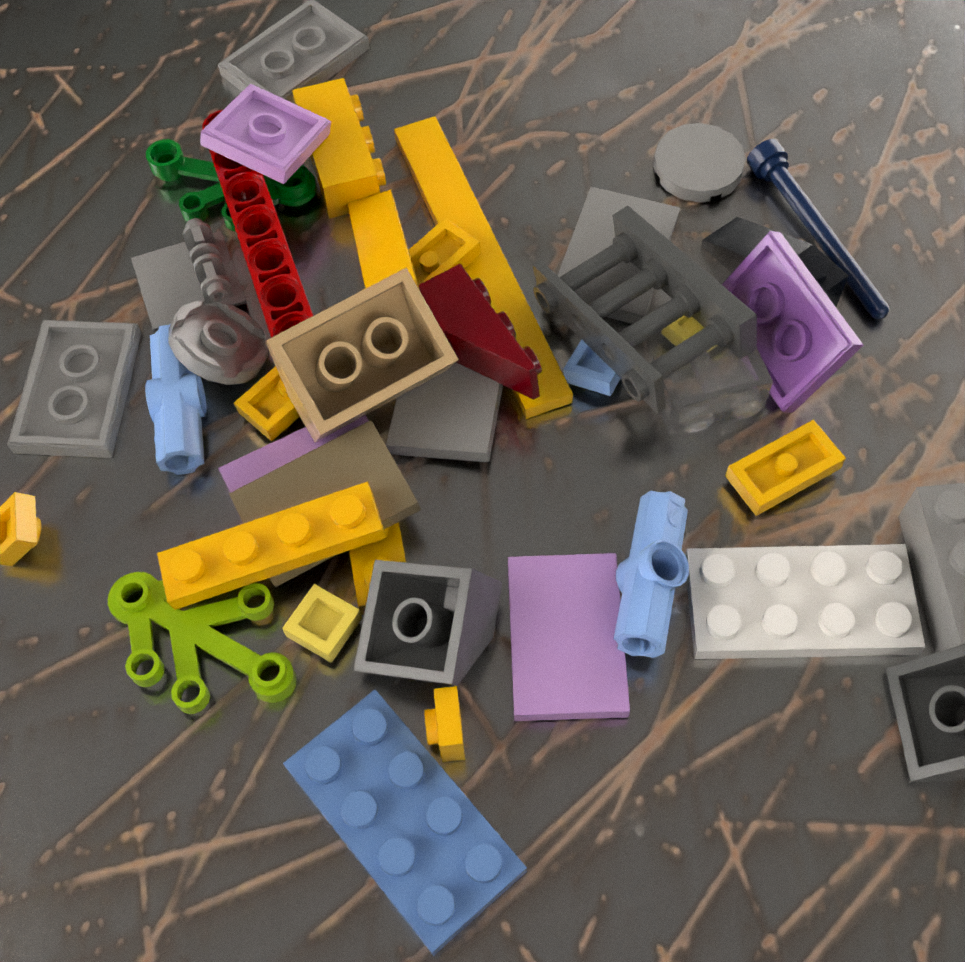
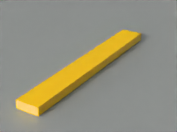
M436 116L395 128L394 134L397 145L435 226L446 217L480 241L481 254L465 268V271L472 280L477 277L481 279L490 295L491 306L495 312L504 311L515 329V339L522 348L527 345L530 346L540 362L542 373L537 375L540 397L533 400L512 390L525 418L528 419L571 404L573 393Z

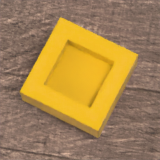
M14 492L0 506L1 565H15L30 549L37 545L40 539L42 526L40 519L36 517V501L33 495Z
M457 686L433 689L435 708L424 710L428 745L439 744L442 762L465 760Z

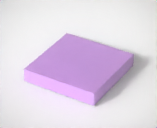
M249 84L201 131L200 145L285 184L328 137L331 121L253 84Z

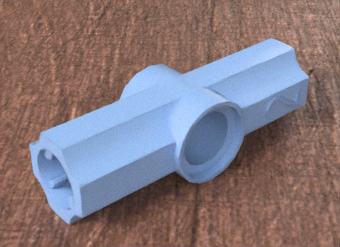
M169 324L159 326L158 331L150 335L152 379L146 380L145 392L149 414L154 423L156 463L161 471L183 475L194 473L197 467L205 464L201 417L207 415V404L201 377L189 371L175 357L168 343L169 327L171 325Z
M651 490L640 497L630 555L618 565L616 570V582L622 597L613 639L618 643V650L631 656L655 658L665 653L675 588L681 586L689 575V564L686 555L682 551L688 510L684 506L685 499L671 491L656 492Z

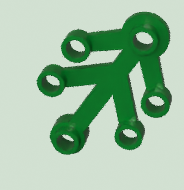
M158 140L152 143L146 151V159L151 172L163 181H175L184 175L219 182L213 162L184 157L181 146L174 140ZM301 165L285 184L263 175L274 206L279 203L286 206L303 205L310 201L317 191L316 179L304 165ZM220 183L199 192L186 193L180 198L179 208L185 221L194 218L204 221L209 215V207L225 201ZM226 203L221 210L225 226L229 230L236 232ZM193 206H199L195 209H190Z

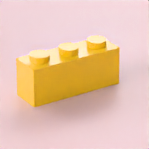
M344 78L294 89L292 92L296 105L331 121L330 134L310 155V159L329 219L349 214L347 203L380 193L379 187L386 185V177L381 159H372L371 153H375V147L368 125L361 127L359 123L364 121L358 94L350 96Z

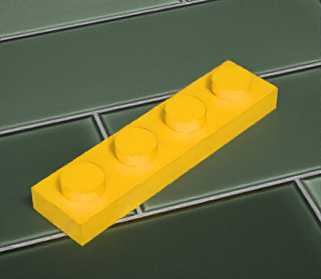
M367 481L158 552L157 556L167 603L176 610L387 537L372 489Z

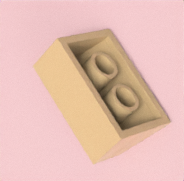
M407 267L266 340L267 347L287 394L315 443L442 374L459 360Z

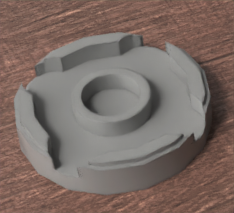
M695 123L681 125L668 131L662 137L656 148L653 167L654 172L660 177V184L667 192L680 199L707 202L710 201L711 196L722 194V198L731 194L740 184L746 157L742 145L731 133L718 126Z
M195 300L181 306L169 327L168 343L175 357L189 371L208 381L225 385L243 384L258 376L269 355V349L264 343L266 335L262 327L249 314L227 303L218 302L217 306L205 305L206 300Z

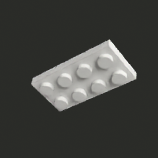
M906 544L689 548L686 550L685 555L689 564V575L686 581L694 659L919 655L925 648Z

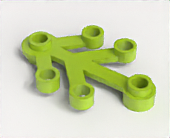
M145 572L126 574L111 587L108 594L109 610L119 622L127 624L132 653L127 658L125 664L128 676L135 684L141 687L153 686L161 680L165 668L164 663L154 651L152 621L165 628L170 633L177 681L171 689V697L182 712L187 714L198 713L207 706L210 700L209 689L201 679L196 647L247 675L252 690L262 701L268 703L280 702L288 698L294 691L297 677L288 658L275 652L259 655L212 628L246 618L259 621L268 617L273 611L274 600L269 589L264 584H249L240 590L238 597L184 611L180 609L175 610L167 603L163 580L158 581L151 574ZM143 591L142 597L138 601L133 603L126 602L133 593ZM257 595L265 597V601L261 606L257 608L247 607V603L252 597ZM147 660L154 661L153 668L149 673L137 675V668L142 662ZM276 666L280 668L279 674L275 679L271 681L261 679V673L267 667ZM190 687L200 688L199 695L195 700L191 702L182 701V695L186 689Z

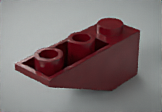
M458 264L418 285L422 296L459 359L456 363L533 400L540 397L537 375L542 373V368L536 354L530 346L527 345L522 348L515 339L516 332L509 317L504 311L495 312L491 306L490 295L480 278L477 277L472 280L463 266Z

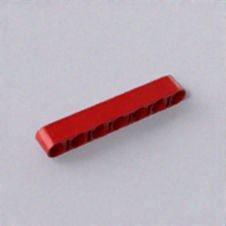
M223 110L210 114L204 120L202 130ZM209 149L272 338L312 317L313 313L263 174Z

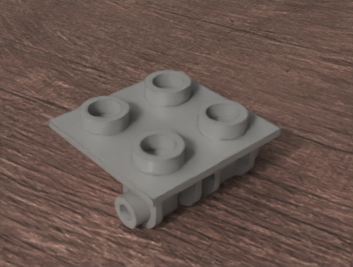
M194 218L186 222L183 230L185 242L131 258L154 332L158 331L159 326L171 324L181 306L195 300H206L205 305L217 306L218 302L231 304L235 307L247 303L222 232L212 233L210 226L201 219Z

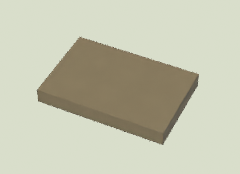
M372 420L229 493L243 524L367 481L372 489L384 529L421 510L417 499ZM333 556L270 577L269 579L277 587Z

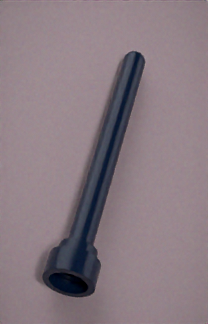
M768 139L758 144L747 157V164L756 177L765 179L767 182H773L827 257L849 275L846 283L874 319L885 318L889 313V305L789 173L787 152L776 139Z

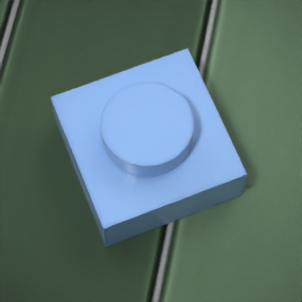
M582 339L563 368L567 383L611 396L621 379Z

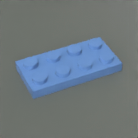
M376 689L283 763L291 776L433 956L527 873V867Z

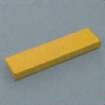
M391 189L347 203L365 289L406 267L419 289Z

